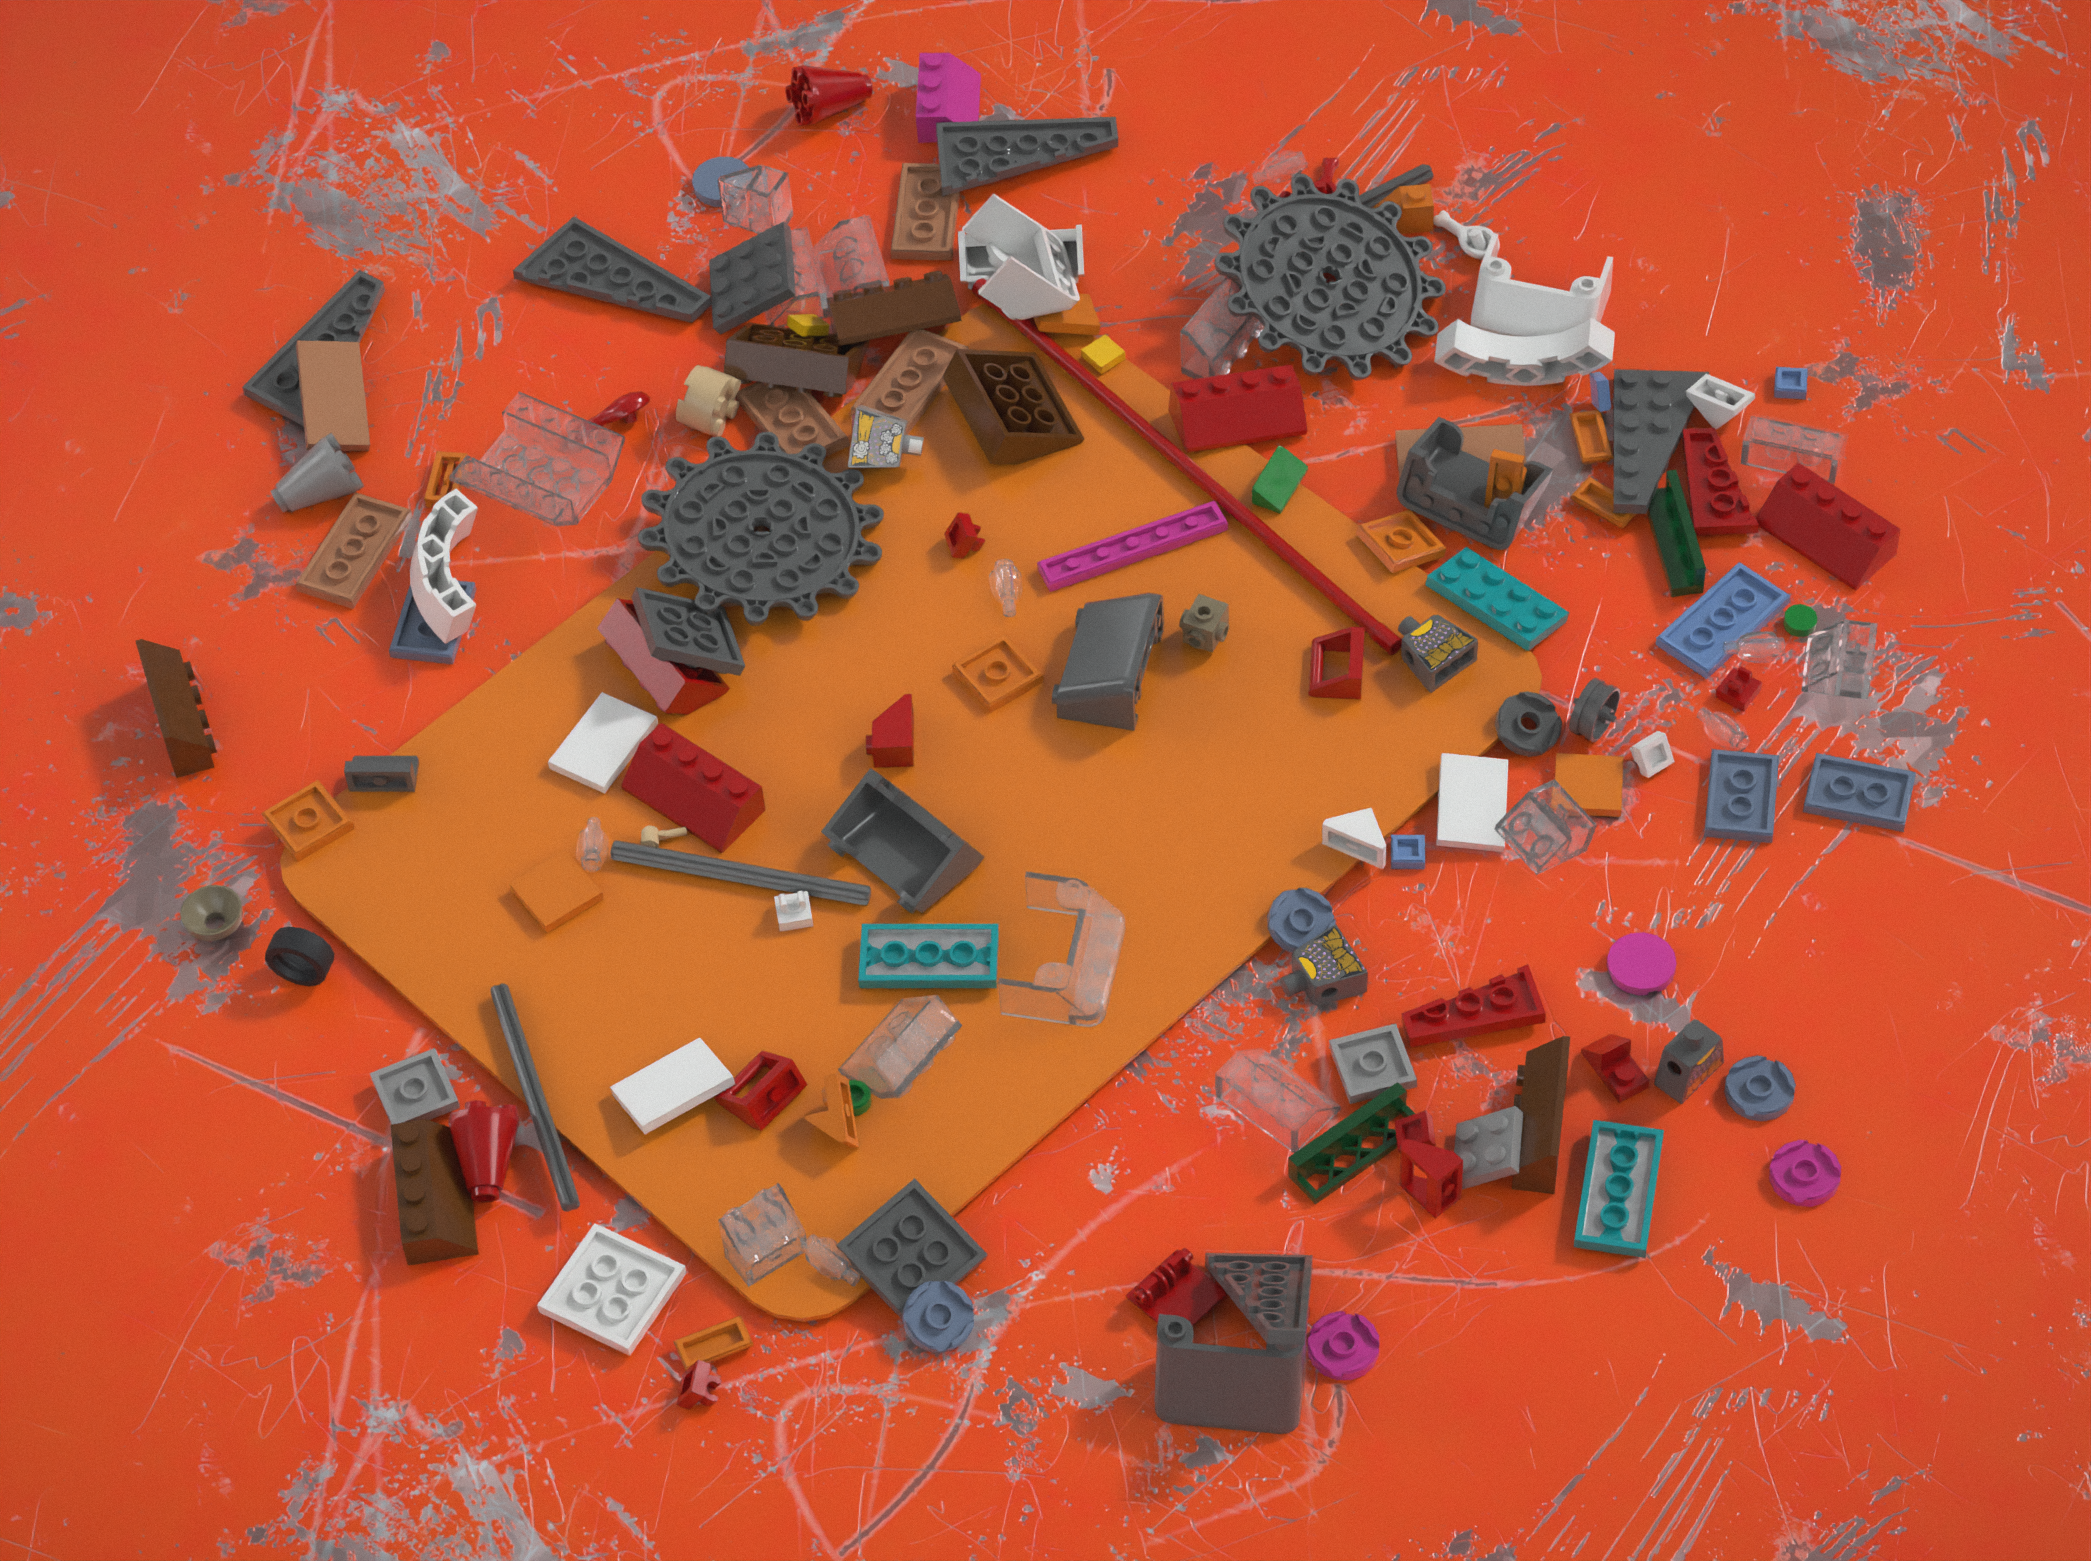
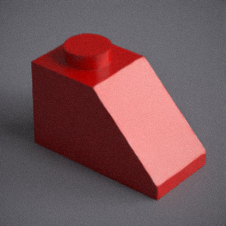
M904 694L872 721V735H866V754L873 755L874 768L914 767V710L912 694Z

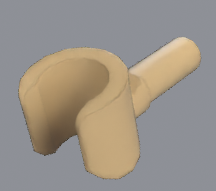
M646 826L641 832V845L659 848V840L687 835L686 827L659 831L655 826Z

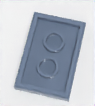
M458 581L461 588L473 600L476 593L475 582ZM410 585L390 645V657L454 664L462 635L445 644L433 632L421 615Z
M1712 749L1704 837L1772 843L1779 755Z
M1816 753L1803 812L1904 832L1916 772Z

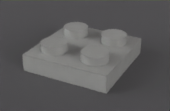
M1396 1023L1329 1040V1049L1350 1104L1375 1098L1397 1082L1405 1090L1417 1087V1078Z
M435 1048L370 1073L373 1085L391 1124L422 1119L431 1120L460 1108L457 1096Z
M1516 1106L1457 1123L1454 1152L1463 1160L1462 1190L1519 1173L1523 1112Z

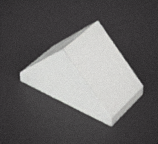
M1705 374L1686 390V396L1715 430L1735 417L1756 399L1755 393L1708 374Z
M1372 808L1325 819L1322 824L1323 845L1378 868H1384L1386 865V843Z

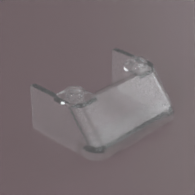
M1026 871L1025 888L1028 909L1077 915L1078 917L1066 964L1049 962L1038 968L1033 983L999 978L998 990L1001 1015L1083 1027L1096 1026L1106 1016L1126 930L1125 916L1118 908L1081 879Z

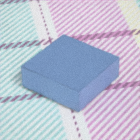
M1776 367L1774 398L1806 400L1808 369Z
M1601 372L1589 373L1592 404L1599 412L1610 410L1609 380Z
M1391 835V869H1425V835Z

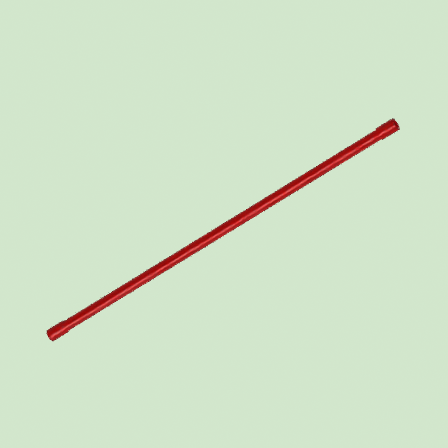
M981 278L973 284L972 293L1006 319L1359 627H1365V632L1389 655H1394L1401 649L1402 639L1384 623L1379 622L1046 333L1038 331L1037 326L1029 319L1019 320L1017 318L1012 320L1003 313L1001 308L979 295V289L987 280Z

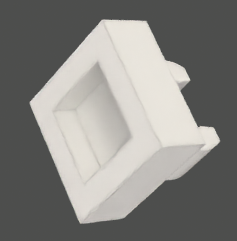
M1656 731L1630 747L1633 760L1637 762L1641 775L1649 778L1675 762L1667 736L1661 731Z
M801 890L787 895L783 893L774 897L780 932L813 926L808 891L803 892Z

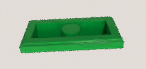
M1278 446L1252 488V504L1281 514L1308 471V466L1287 449Z

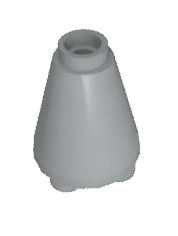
M332 433L320 439L276 483V488L270 491L283 513L289 509L295 511L346 496L364 487L361 479L354 471V465L347 454H343L340 450L341 446Z

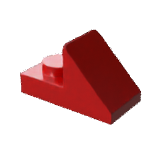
M1609 1034L1581 1048V1053L1620 1103L1648 1089L1650 1080L1630 1055L1632 1041L1628 1038Z

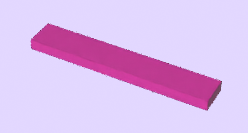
M1214 500L1037 562V568L1049 592L1227 531L1228 522Z

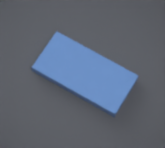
M1739 562L1656 637V646L1705 679H1708L1790 603V595Z

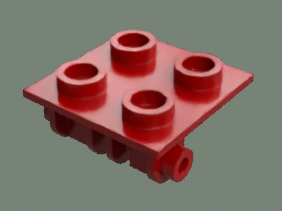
M1183 1248L1182 1250H1175L1135 1286L1126 1295V1298L1157 1324L1159 1314L1184 1317L1194 1326L1228 1294L1190 1262L1193 1259V1255L1187 1248Z

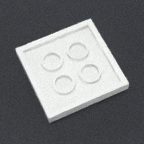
M594 1223L538 1303V1311L630 1356L686 1275V1267Z

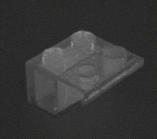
M761 164L725 174L718 178L723 222L733 227H740L760 234L783 221L788 224L793 217L788 173Z
M1844 619L1809 635L1801 691L1868 700L1878 623Z
M1554 779L1530 790L1495 825L1494 830L1528 867L1538 875L1586 852L1597 824Z
M779 1183L769 1189L759 1191L753 1199L740 1207L730 1209L718 1220L725 1258L748 1287L808 1250L805 1230Z

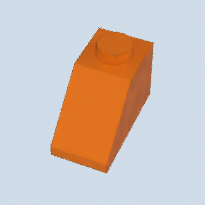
M1430 184L1399 186L1372 207L1377 208L1386 201L1398 204L1402 210V215L1396 223V228L1400 234L1433 231L1434 204Z

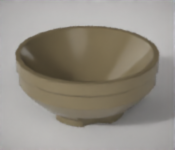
M208 885L195 890L185 899L181 907L180 916L185 929L192 937L203 941H216L236 931L243 918V907L238 894L232 889L221 885ZM221 917L225 920L224 924L218 929L206 927V923L212 918Z

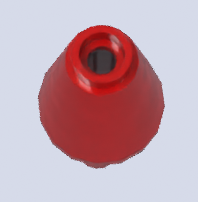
M807 65L792 68L791 85H787L785 89L788 103H793L798 126L818 123L864 102L867 98H871L873 93L872 82L867 74L862 75L860 72Z
M468 1101L465 1103V1109L450 1113L448 1125L467 1190L471 1193V1200L481 1203L494 1202L499 1199V1192L504 1187L519 1126L518 1108L515 1105L509 1104L488 1107L484 1101Z

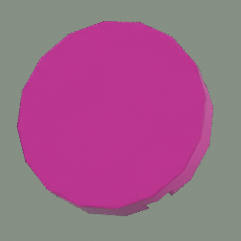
M1645 932L1630 933L1619 938L1611 946L1607 957V970L1615 986L1626 993L1638 996L1648 995L1649 992L1656 990L1657 993L1664 990L1673 981L1677 965L1675 952L1668 942L1657 935Z
M1808 1140L1786 1143L1775 1152L1772 1158L1769 1181L1774 1191L1784 1201L1796 1206L1812 1207L1823 1204L1835 1195L1840 1185L1841 1165L1836 1155L1820 1143L1815 1145L1808 1143Z
M1336 1311L1321 1317L1313 1324L1308 1337V1356L1313 1367L1324 1376L1335 1380H1353L1364 1376L1375 1366L1379 1357V1335L1374 1325L1364 1316L1356 1313L1354 1316L1345 1314V1311Z

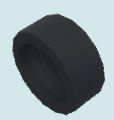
M289 926L280 928L274 933L265 952V961L270 969L285 980L298 985L314 986L321 984L325 980L334 961V952L331 946L315 933Z

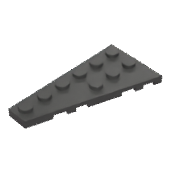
M1116 117L936 123L942 196L1118 147Z
M574 216L513 270L514 279L690 323L712 305L710 295Z
M359 270L242 387L244 395L304 426L296 354L297 340L360 343L385 292L383 281Z
M1614 369L1613 513L1646 514L1658 489V483L1668 468L1669 460L1677 449L1682 438L1683 429H1686L1690 415L1695 407L1686 396V390L1705 374L1709 375V372Z
M1205 1253V1267L1267 1344H1276L1277 1347L1282 1349H1293L1298 1347V1345H1305L1313 1255Z

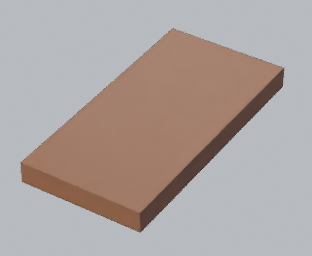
M902 163L891 245V259L952 261L960 191L942 196L939 164Z
M924 329L910 331L852 406L851 416L856 413L858 405H863L907 420L906 435H908L946 385L942 376L957 349H968V346Z
M297 340L296 354L306 450H310L320 439L332 433L341 446V451H369L370 437L359 342Z
M756 382L739 390L736 394V401H739V405L761 432L774 433L778 437L780 449L787 454L799 453L806 445L817 443L826 449L827 457L850 446L846 434L811 393L796 392L792 386L782 385L781 388H767L763 386V382Z
M1522 424L1459 427L1464 435L1462 451L1490 463L1493 449L1523 455L1525 456L1524 463H1526ZM1427 429L1395 430L1399 480L1409 449Z
M355 492L296 582L297 591L354 609L413 517L411 509Z

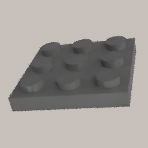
M784 221L709 260L713 328L720 335L796 296L791 227Z
M636 587L631 598L651 657H655L660 661L669 660L683 663L692 668H706L720 674L741 675L745 668V663L725 607L719 606L713 613L704 614L696 607L695 600Z
M915 1178L841 1240L835 1248L901 1319L906 1300L911 1292L921 1284L929 1281H948L957 1285L984 1262L988 1256Z

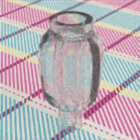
M1286 150L1267 159L1261 170L1251 174L1256 185L1264 181L1278 184L1291 180L1295 174L1301 173L1302 169L1308 166L1302 151Z
M1000 559L994 563V569L989 575L990 588L994 599L1003 607V615L1005 617H1013L1016 615L1015 603L1022 596V577L1012 560Z
M1771 631L1750 632L1741 635L1737 641H1724L1723 652L1724 654H1737L1745 662L1768 663L1774 661L1777 657L1784 656L1785 640L1783 637H1777Z
M1706 707L1698 711L1697 718L1705 723L1704 729L1706 734L1720 747L1728 751L1742 752L1748 746L1750 737L1747 735V729L1737 719L1724 712L1712 713Z
M591 817L587 820V827L580 831L576 845V859L581 863V867L588 872L598 871L607 860L609 852L608 836L600 828L601 821L597 817Z
M811 1235L804 1242L801 1249L806 1254L808 1264L829 1279H844L851 1286H855L860 1281L862 1275L851 1267L849 1259L836 1246L838 1243L829 1237Z

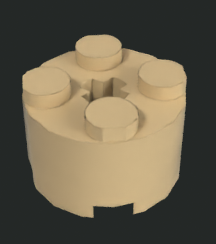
M696 365L685 380L684 385L689 387L684 401L678 399L676 420L685 426L703 433L721 437L725 429L726 419H733L737 414L739 401H736L735 398L739 391L741 380L710 367Z

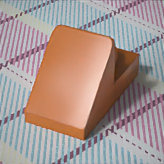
M1493 449L1490 456L1484 507L1489 509L1495 498L1507 499L1514 491L1521 494L1527 473V468L1524 467L1525 456Z
M837 1073L823 1076L825 1087L822 1088V1099L828 1110L804 1116V1119L838 1142L852 1149L858 1148L859 1143L849 1080Z

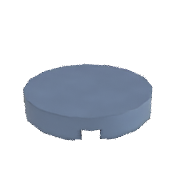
M733 157L709 159L700 164L693 173L692 185L694 193L701 202L713 207H721V204L729 203V206L738 204L752 190V174L749 166Z
M1298 888L1297 890L1282 892L1273 901L1267 915L1268 930L1273 940L1282 949L1291 953L1331 926L1336 925V920L1334 919L1333 909L1329 901L1320 893L1308 888Z
M1752 1056L1743 1058L1733 1064L1726 1077L1724 1094L1730 1107L1737 1114L1756 1121L1773 1120L1785 1114L1793 1104L1796 1084L1792 1073L1783 1063L1777 1060L1775 1062L1766 1060L1767 1057Z
M929 1281L921 1284L911 1292L903 1307L902 1321L905 1332L914 1344L925 1351L944 1353L956 1349L967 1340L974 1327V1308L971 1299L957 1285L948 1281Z

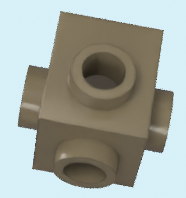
M1198 594L1190 610L1185 609L1180 619L1179 627L1183 630V643L1189 644L1193 648L1204 649L1213 653L1219 641L1223 642L1226 639L1229 631V604Z

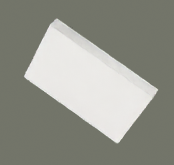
M602 692L549 759V769L605 794L632 759L639 743L658 725L657 716Z
M1449 753L1441 754L1437 846L1495 852L1504 851L1508 782L1507 759Z
M699 1037L612 1085L610 1089L614 1098L641 1131L647 1134L735 1085L733 1075Z

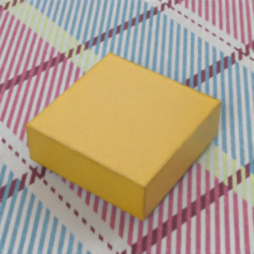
M815 314L788 315L787 326L802 337L826 336L829 333L830 324Z
M1106 334L1081 349L1082 358L1100 374L1105 373L1126 359L1125 351Z

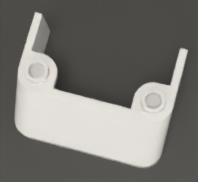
M994 193L962 227L966 234L986 246L989 254L988 260L998 269L979 289V295L1001 308L1003 313L1010 319L1025 320L1070 310L1080 300L1063 242L1053 232Z
M1082 224L1076 225V229L1050 230L1063 242L1075 283H1079V277H1085ZM958 231L960 281L963 284H968V289H972L973 284L977 280L984 278L988 281L998 269L988 260L989 254L985 245L965 234L964 231Z
M1492 233L1480 266L1471 313V326L1501 335L1530 337L1562 332L1585 322L1589 318H1593L1599 323L1601 322L1611 293L1614 257L1607 256L1600 278L1591 276L1579 277L1572 283L1570 291L1510 279L1511 266L1506 260L1497 258L1498 234Z

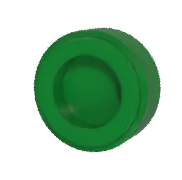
M1793 605L1785 612L1784 628L1793 636H1808L1816 629L1817 614L1807 605Z
M850 1080L849 1085L854 1116H859L870 1108L872 1102L871 1092L864 1082Z

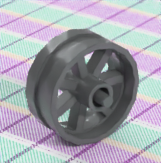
M1593 678L1583 689L1579 698H1575L1573 701L1575 707L1570 718V731L1577 735H1583L1585 739L1591 742H1597L1608 729L1610 723H1615L1617 719L1614 715L1620 701V689L1614 685H1607L1605 681L1599 678Z

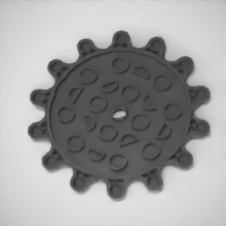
M1299 173L1295 174L1291 179L1292 194L1289 197H1277L1267 187L1256 186L1251 190L1250 199L1257 211V216L1247 219L1236 214H1229L1224 218V232L1238 243L1239 250L1233 253L1224 252L1218 254L1214 261L1215 269L1220 275L1231 277L1239 282L1242 289L1229 297L1227 309L1232 316H1253L1263 324L1264 329L1258 337V344L1262 351L1270 353L1277 350L1280 346L1288 345L1298 350L1301 354L1302 369L1306 374L1316 375L1323 370L1327 360H1336L1347 368L1352 379L1360 381L1366 379L1372 371L1370 364L1371 356H1382L1396 367H1403L1410 363L1412 352L1404 341L1406 334L1429 338L1437 333L1439 328L1438 322L1424 312L1422 301L1437 299L1443 296L1446 286L1441 279L1428 276L1420 270L1419 260L1430 255L1433 246L1426 237L1416 236L1409 238L1398 232L1396 223L1402 215V210L1398 204L1386 201L1377 208L1364 206L1359 200V187L1351 179L1339 181L1334 193L1323 194L1315 188L1312 179L1308 175ZM1323 273L1332 274L1336 278V282L1326 283Z
M772 432L759 433L755 438L754 446L746 451L734 449L728 440L723 437H712L706 444L709 458L704 463H690L681 457H674L666 462V471L669 477L676 482L675 487L668 491L647 490L642 494L641 502L645 510L660 516L662 521L655 527L645 528L639 532L638 541L641 547L647 551L665 552L670 556V560L659 567L657 571L660 583L665 587H673L683 583L693 584L698 587L699 592L695 598V605L704 614L713 613L722 604L734 603L744 609V617L751 626H760L766 621L770 609L782 606L790 608L799 619L809 621L818 612L815 596L821 593H832L843 599H851L857 593L859 583L850 575L848 568L853 565L872 566L877 564L882 557L881 547L875 543L868 542L861 536L863 530L876 527L881 523L884 518L882 508L872 504H858L851 496L862 486L864 482L863 474L855 469H848L841 473L826 471L822 465L826 457V449L817 443L806 445L799 453L787 454L780 449L778 437ZM765 526L770 531L754 532V527Z

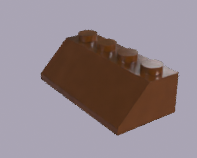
M941 271L924 274V279L912 281L911 277L894 280V285L884 287L880 283L870 284L863 287L864 291L851 293L849 289L836 291L833 293V297L826 298L832 333L839 345H845L962 321L951 279L947 274L942 275Z
M143 639L136 640L159 725L176 778L213 768L214 763L211 754L217 753L212 734L205 735L204 730L210 727L205 710L198 711L196 706L203 703L198 686H190L189 681L196 680L190 661L183 662L181 652L178 649Z
M1562 1036L1527 1051L1525 1065H1518L1516 1086H1523L1522 1095L1515 1094L1514 1106L1523 1112L1519 1173L1513 1175V1190L1555 1194L1568 1071L1569 1036Z
M427 1119L391 1124L401 1241L408 1266L479 1254L474 1205L471 1200V1193L468 1192L450 1128Z

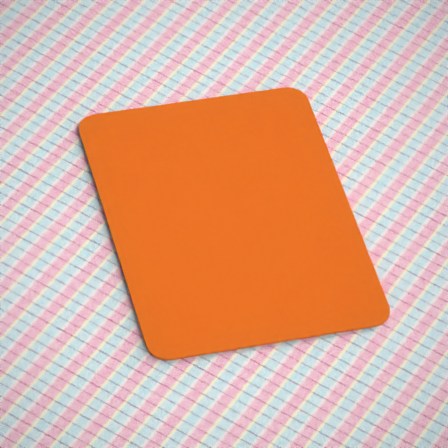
M985 303L961 316L962 321L952 323L938 335L968 346L969 350L1036 352L1084 437L1081 444L1017 465L990 464L948 386L945 385L908 434L924 437L921 456L903 454L900 467L850 468L848 467L852 440L851 408L862 395L861 393L831 416L848 437L850 446L825 457L822 462L823 468L830 473H841L848 469L860 471L864 476V482L859 490L851 495L852 499L862 505H877L884 512V518L878 526L861 532V536L865 540L881 547V559L872 566L853 565L848 568L850 575L859 583V589L854 597L843 599L832 593L818 594L815 596L818 612L809 621L799 619L790 608L774 607L769 610L766 621L760 626H751L746 621L744 609L741 606L725 607L745 663L744 670L740 676L718 673L730 688L723 696L688 715L666 714L656 706V700L639 685V679L622 664V658L605 643V637L597 629L616 599L632 600L631 597L636 587L695 600L699 588L693 584L683 583L673 587H665L660 583L657 571L659 567L670 560V556L665 552L655 551L389 755L418 757L419 767L415 792H349V789L346 788L334 799L353 821L355 829L299 862L296 861L286 847H284L280 859L283 883L301 907L527 1105L490 992L494 985L501 983L508 985L556 1131L748 1301L775 1318L800 1322L817 1320L836 1315L841 1310L855 1303L871 1287L835 1250L836 1245L914 1178L951 1217L955 1216L1272 939L1268 930L1267 915L1273 901L1282 892L1289 889L1308 888L1323 895L1362 860L1322 844V824L1325 819L1372 808L1383 838L1386 840L1439 794L1440 758L1442 753L1481 757L1500 740L1495 728L1496 713L1505 699L1526 691L1540 694L1542 674L1537 659L1530 650L1523 649L1427 587L1425 584L1428 574L1417 566L1392 573L1356 535L1357 523L1301 483L1281 514L1252 504V488L1268 463L1266 458L1252 448L1242 444L1186 453L1168 411L1170 390L1127 359L1105 373L1100 374L1082 358L1081 349L1098 339L1093 335L1044 332L1379 622L1384 623L1401 639L1404 637L1398 631V627L1406 617L1412 616L1417 622L1422 624L1433 615H1439L1478 639L1477 661L1430 693L1403 661L1401 656L1402 647L1396 654L1389 655L1364 631L1361 699L1314 698L1309 696L1312 640L1345 628L1359 626L1218 503V507L1228 522L1227 531L1049 592L1038 571L1037 562L1214 500L994 309L989 308ZM1030 318L1029 320L1036 325L1035 319ZM958 512L970 515L972 523L981 527L977 537L984 538L986 541L979 551L969 550L964 559L952 557L944 535ZM1144 593L1163 595L1164 632L1161 642L1157 641V644L1152 646L1141 684V699L1135 704V714H1138L1135 731L1057 718V704H1052V693L1054 685H1060L1077 631L1075 620L1078 609H1083L1084 605L1088 602ZM1198 594L1229 604V631L1226 639L1223 642L1219 641L1213 653L1204 649H1196L1189 644L1183 643V630L1179 627L1180 619L1185 609L1190 610ZM1006 634L1043 674L1044 682L989 713L952 672V665ZM1324 651L1322 681L1349 673L1350 652ZM602 692L657 716L658 725L660 723L665 724L758 783L763 789L766 810L723 853L712 848L688 831L687 835L659 840V848L867 885L871 887L870 901L868 905H859L808 895L813 926L780 932L774 897L783 893L784 895L793 894V892L613 860L610 853L612 844L616 840L641 845V832L646 826H655L659 831L681 827L622 790L621 784L632 759L605 794L549 769L548 761ZM904 694H912L914 710V767L874 768L873 755L866 754V735H872V721ZM870 768L905 792L985 857L973 872L923 913L916 910L912 914L897 903L900 896L894 889L847 852L843 857L837 854L827 845L830 839L821 832ZM566 849L602 891L604 899L549 933H546L510 890L509 883ZM862 924H999L997 988H859ZM699 1037L733 1075V1078L763 1050L793 1059L808 1084L762 1131L751 1128L716 1102L715 1096L647 1134L641 1131L614 1098L610 1089L612 1085ZM765 1066L735 1096L743 1098L770 1069ZM837 1073L849 1081L858 1080L864 1082L870 1089L872 1099L870 1108L865 1113L854 1116L859 1143L858 1148L852 1149L838 1142L804 1119V1116L828 1110L822 1099V1088L825 1087L823 1076Z

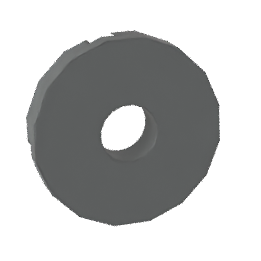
M1526 691L1505 699L1496 713L1495 728L1499 739L1505 747L1516 754L1532 757L1542 755L1552 749L1561 735L1562 721L1555 711L1556 707L1550 700L1540 694ZM1527 717L1532 719L1536 724V729L1528 730L1524 728L1521 724V718Z

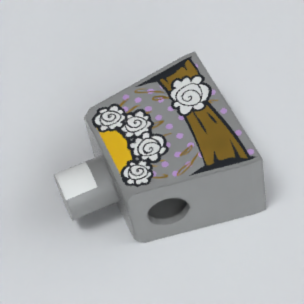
M858 405L855 413L848 467H900L903 454L921 456L924 437L906 435L907 420Z

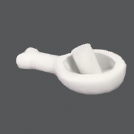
M1445 210L1440 211L1438 215L1434 216V225L1443 227L1458 238L1462 250L1467 255L1483 260L1491 235L1494 233L1491 229L1483 226H1463L1452 219ZM1498 239V251H1499V249H1500V242H1499V239Z

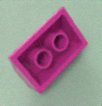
M920 53L916 105L918 143L937 142L936 123L979 121L981 73L951 53Z

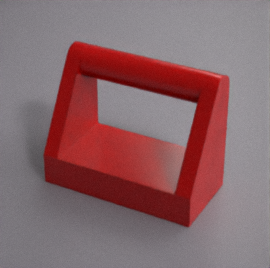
M1349 627L1312 640L1309 696L1314 698L1361 699L1365 627ZM1324 651L1350 652L1349 673L1322 681Z
M762 1050L734 1077L735 1085L717 1094L714 1098L720 1106L751 1128L762 1131L808 1084L793 1059ZM765 1066L770 1069L743 1098L735 1096Z
M1409 1139L1403 1140L1400 1145L1399 1184L1436 1219L1462 1198L1463 1160L1454 1151ZM1414 1164L1427 1175V1179L1414 1175Z

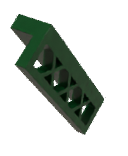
M1669 470L1666 474L1665 488L1657 489L1646 513L1671 597L1703 593L1706 571L1705 563L1677 470Z
M1398 1082L1288 1157V1176L1314 1204L1326 1198L1397 1148L1396 1130L1389 1129V1122L1400 1114L1404 1118L1415 1114L1406 1105L1407 1091ZM1368 1136L1383 1137V1144L1377 1149L1361 1148L1362 1140ZM1339 1156H1356V1163L1351 1167H1334L1335 1159ZM1313 1174L1329 1175L1328 1183L1318 1190L1306 1179Z

